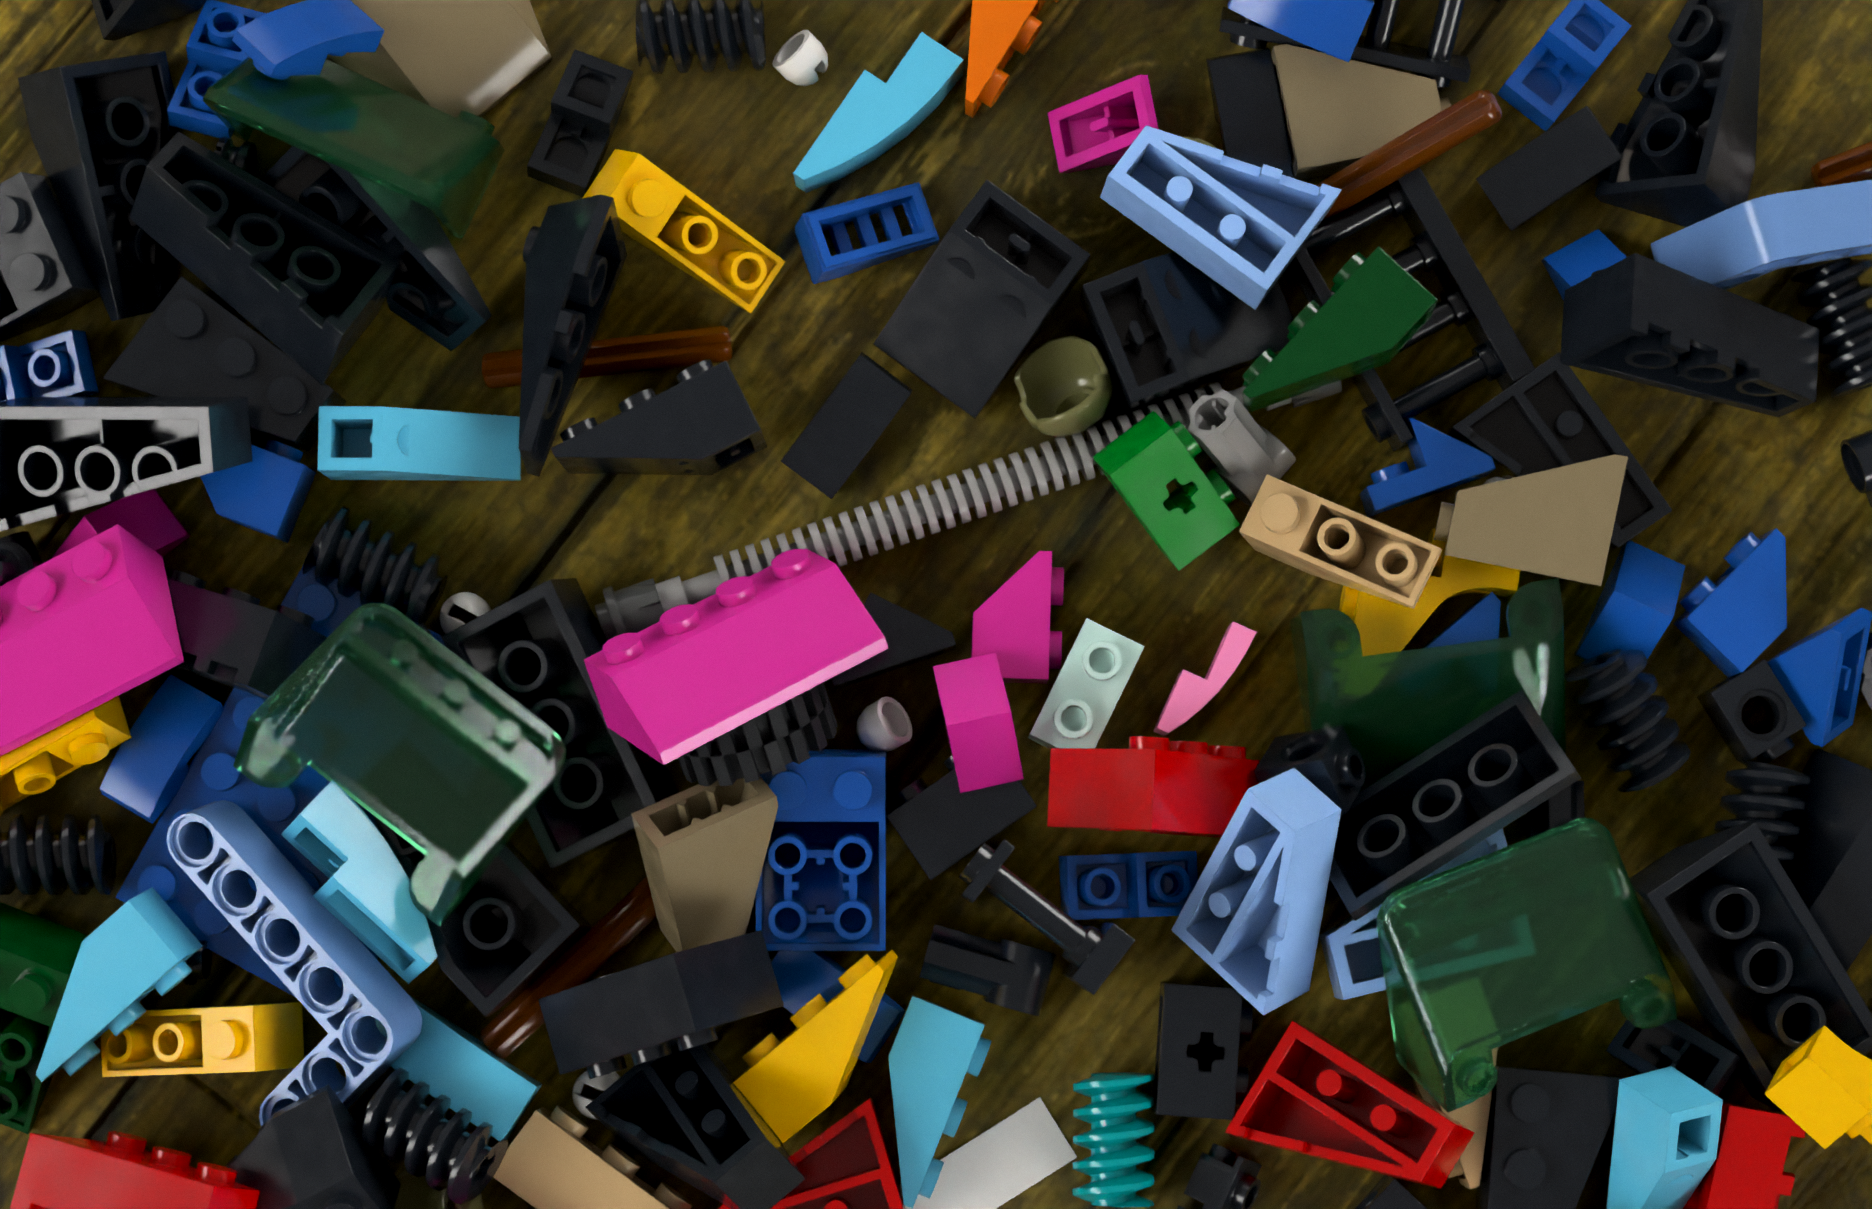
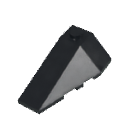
M351 96L310 128L260 178L261 181L399 261V267L386 295L389 309L451 352L492 316L394 143Z
M596 195L548 206L541 226H533L530 229L524 244L523 261L526 263L519 451L527 473L538 477L541 474L627 257L612 197Z

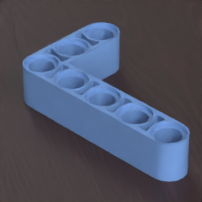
M1872 180L1776 193L1740 203L1651 243L1654 261L1728 290L1779 268L1872 254Z
M220 800L180 815L173 820L168 828L166 839L169 853L174 861L328 1033L265 1098L260 1106L259 1119L261 1126L273 1113L328 1084L348 1110L416 1041L422 1028V1017L418 1006L364 944L313 897L316 893L313 887L242 808L233 802ZM205 826L212 834L213 844L206 836ZM247 874L254 880L256 892L249 885ZM290 922L297 928L300 941L291 932ZM333 970L342 979L343 989L335 982ZM375 1018L385 1027L387 1038L378 1030ZM335 1060L342 1065L346 1078L338 1071Z

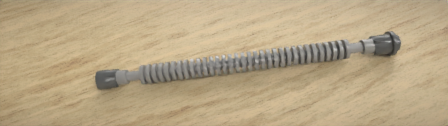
M1341 380L1264 408L1270 411L1290 403L1293 408L1341 393ZM1218 382L1208 386L1209 395L1223 390ZM1245 386L1228 391L1238 398L1243 405L1242 392L1246 389ZM1203 387L1193 390L1195 402L1202 395H1207ZM1184 393L1178 395L1179 409L1174 400L1169 398L1162 402L1164 414H1162L1156 403L1147 406V413L1150 414L1152 411H1155L1169 426H1172L1179 420L1188 429L1190 425L1188 410L1192 407L1193 402L1189 394ZM1141 409L1132 411L1133 425H1131L1126 414L1116 417L1118 430H1115L1110 419L1101 422L1102 436H1100L1096 426L1092 425L1085 430L1087 441H1084L1081 433L1070 435L1072 443L1070 447L1064 436L1054 439L1056 452H1053L1049 441L1040 443L1041 457L1037 456L1033 446L1024 449L1026 459L1024 463H1022L1018 452L1008 454L1010 468L1006 467L1002 457L994 459L995 473L992 474L987 463L977 465L980 476L978 479L975 478L971 468L962 470L965 483L961 485L955 473L948 475L946 478L949 489L944 490L940 478L931 481L934 492L932 495L928 494L924 484L916 486L918 500L913 501L909 489L902 491L900 496L903 505L900 506L897 505L894 495H890L884 498L888 510L883 512L878 500L870 502L869 506L872 516L866 517L863 506L853 508L857 519L854 522L850 521L847 511L838 514L841 526L835 528L831 516L822 520L826 532L819 533L816 522L807 524L811 537L805 539L800 527L791 530L795 540L791 544H788L785 533L778 534L776 538L780 548L774 550L769 538L761 540L764 553L757 555L754 544H749L745 546L748 559L745 560L741 559L738 549L729 551L733 564L726 566L722 554L713 558L717 567L716 570L685 581H681L680 576L657 584H655L652 578L614 591L612 586L602 589L605 602L595 605L604 636L608 641L620 634L637 633L659 622L660 616L667 610L685 604L693 605L715 594L716 588L723 582L736 577H749L771 566V561L777 555L789 550L806 548L828 560V557L835 555L837 564L841 567L847 565L845 551L850 550L855 562L863 559L860 546L866 545L870 556L878 554L875 543L877 540L881 539L885 551L893 549L894 545L891 535H897L900 545L910 543L906 530L911 528L916 540L925 537L923 524L927 523L932 535L941 532L937 519L943 518L947 529L956 527L953 514L957 512L961 522L964 524L972 521L969 508H974L978 519L987 516L984 504L986 502H989L993 513L1002 511L1000 498L1003 496L1010 508L1018 505L1015 492H1020L1024 502L1033 500L1032 486H1035L1040 497L1048 495L1049 489L1046 481L1050 480L1056 492L1065 488L1062 478L1064 475H1066L1070 486L1079 484L1078 470H1081L1086 481L1094 479L1096 476L1093 465L1095 464L1100 474L1105 475L1092 457L1142 420L1145 415Z

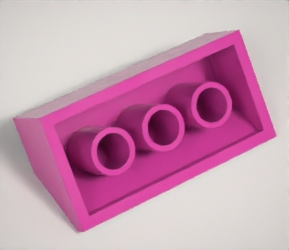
M117 524L0 586V756L184 662L163 556Z
M805 548L793 549L777 555L771 561V566L749 577H736L723 582L716 588L715 594L693 605L685 604L667 610L660 616L659 622L637 633H624L611 638L603 645V650L584 659V663L607 727L665 765L889 648L885 636L834 562Z

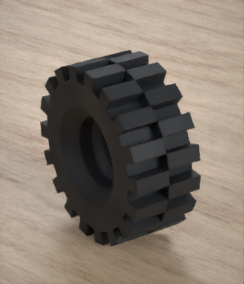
M824 682L680 756L678 761L686 780L691 783L698 780L701 786H710L717 780L720 786H729L741 778H744L747 783L759 780L760 774L769 771L773 775L786 770L785 765L791 762L800 764L810 758L809 751H821L828 745L826 739L834 738L837 733L835 727H838Z

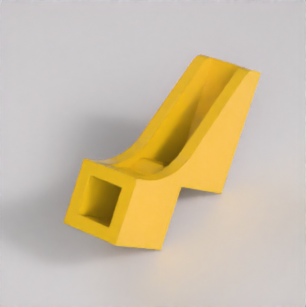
M1432 528L1428 543L1441 548L1442 552L1434 567L1433 576L1429 577L1414 609L1343 586L1339 615L1349 616L1345 641H1334L1328 672L1329 678L1338 679L1336 694L1355 697L1370 690L1443 601L1455 596L1473 593L1489 594L1493 592L1495 595L1507 597L1517 591L1521 570L1443 555L1446 542L1434 540L1436 529Z
M1824 1025L1781 1062L1764 1095L1824 1149L1829 1147L1844 1133L1851 1139L1861 1135L1872 1145V1060L1852 1049Z

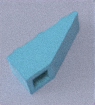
M319 406L317 470L330 480L521 481V454L519 451L520 417L384 406Z
M153 887L128 900L82 941L35 1074L41 1082L61 1069H64L70 1077L101 1052L94 1041L108 1029L115 1036H118L146 1012L139 1002L152 990L156 989L163 996L192 972V969L185 961L203 945Z
M912 995L888 1056L903 1205L912 1209L918 1194L930 1199L944 1164L943 1161L933 1158L942 1133L954 1138L968 1101L957 1097L966 1073L978 1077L992 1042L981 1037L985 1026L983 1022L915 995Z
M1672 1066L1619 1079L1606 1209H1683L1717 1158L1723 1099Z

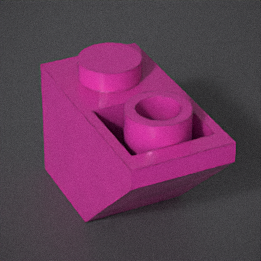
M1052 551L1037 552L973 612L971 658L996 653L1003 682L1047 684L1049 669H1061L1062 631H1050L1051 605L1063 606L1064 567H1052Z

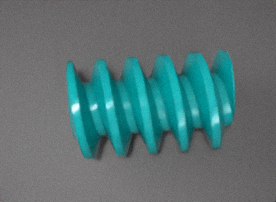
M1137 1072L1091 1073L1090 1078L1073 1084L1074 1092L1091 1098V1104L1073 1110L1074 1118L1091 1124V1130L1073 1136V1144L1091 1150V1156L1073 1162V1170L1091 1176V1182L1072 1189V1196L1091 1202V1205L1154 1206L1152 1200L1136 1194L1137 1191L1154 1185V1176L1136 1168V1165L1154 1158L1153 1148L1136 1142V1139L1154 1132V1123L1136 1116V1113L1154 1106L1155 1099L1151 1095L1136 1090V1086L1154 1080L1155 1074Z

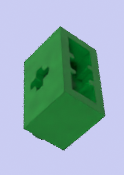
M1152 411L1092 458L1159 550L1180 571L1240 525L1227 506L1236 498L1213 468L1204 474L1193 457L1202 450L1185 426L1179 420L1172 426H1169L1155 411ZM1173 480L1177 489L1169 494L1165 485Z

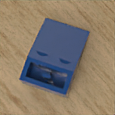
M822 749L821 751H809V759L800 764L791 762L785 765L786 770L775 775L771 771L760 774V777L777 796L779 806L756 892V931L762 930L767 950L886 951L887 752L870 751L868 749Z

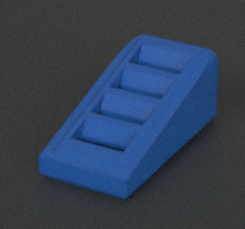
M919 182L803 213L795 225V234L813 284L840 278L935 245L940 240ZM899 205L903 206L912 234L902 236L893 210L894 207ZM878 213L887 241L881 243L878 242L870 219V215ZM854 223L862 248L853 250L845 224ZM829 230L837 255L831 256L823 231Z

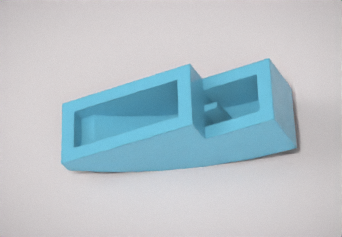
M921 32L886 83L867 70H864L793 172L796 187L808 193L842 179L876 160L907 137L940 105L963 76L964 59Z
M332 779L281 835L329 878L313 897L409 984L438 957L427 919L408 876L387 841L358 804Z
M409 995L421 1012V1033L416 1041L391 1067L395 1070L398 1068L405 1069L409 1072L408 1079L414 1084L423 1081L429 1085V1094L438 1098L440 1095H446L451 1099L450 1109L456 1113L462 1108L471 1111L472 1118L470 1122L478 1127L483 1122H488L493 1126L492 1137L498 1141L507 1140L543 1084L505 1059L495 1056L482 1041ZM375 1018L378 1030L387 1038L385 1027Z

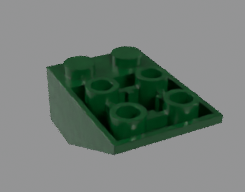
M1379 246L1368 258L1358 251L1332 279L1335 284L1331 288L1334 292L1331 298L1322 307L1315 300H1312L1290 323L1287 328L1290 331L1287 335V338L1290 340L1289 343L1277 355L1269 348L1266 349L1243 374L1242 378L1245 380L1243 385L1246 387L1242 392L1243 406L1250 412L1388 364L1432 317L1438 299Z
M0 902V1124L29 1134L53 1078L52 1075L41 1082L35 1074L81 943L88 935Z

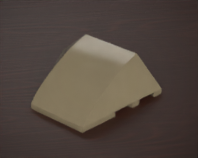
M351 0L384 29L376 52L346 53L345 56L327 55L329 59L336 62L341 68L359 76L388 94L391 99L455 138L553 60L530 0Z

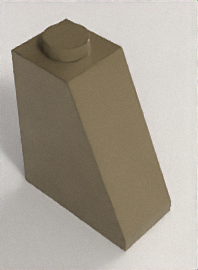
M1289 44L1274 46L1271 52L1286 125L1293 174L1295 179L1301 181L1333 175L1451 106L1448 97L1439 98L1436 80L1351 59L1349 62H1346L1326 53Z
M1614 454L1458 490L1454 504L1441 502L1434 540L1446 542L1443 554L1446 556L1601 586L1628 457Z
M761 777L759 780L747 783L744 778L737 779L733 785L720 786L718 780L710 786L697 784L631 814L659 928L676 952L746 934L779 807L777 796Z

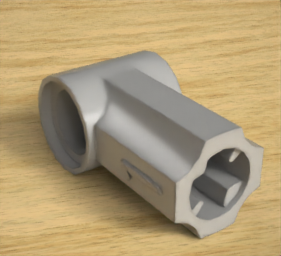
M1224 389L1213 395H1202L1188 410L1190 425L1187 430L1216 464L1213 469L1223 479L1233 495L1249 507L1252 506L1267 474L1281 479L1296 462L1293 453L1276 436L1257 424L1238 398Z

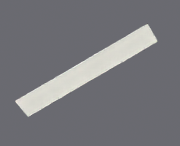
M1039 1097L942 1158L940 1161H943L944 1164L930 1199L918 1194L913 1209H997L1068 1164L1077 1156ZM900 1185L899 1188L902 1194V1185Z

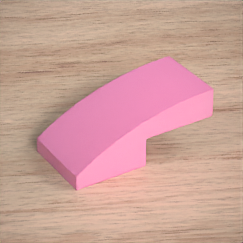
M1233 621L1226 629L1205 678L1183 669L1177 676L1153 732L1166 736L1200 711L1220 691L1234 673L1246 654L1256 631Z

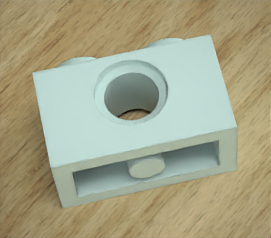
M1086 618L1028 738L1049 749L1095 748L1145 646Z

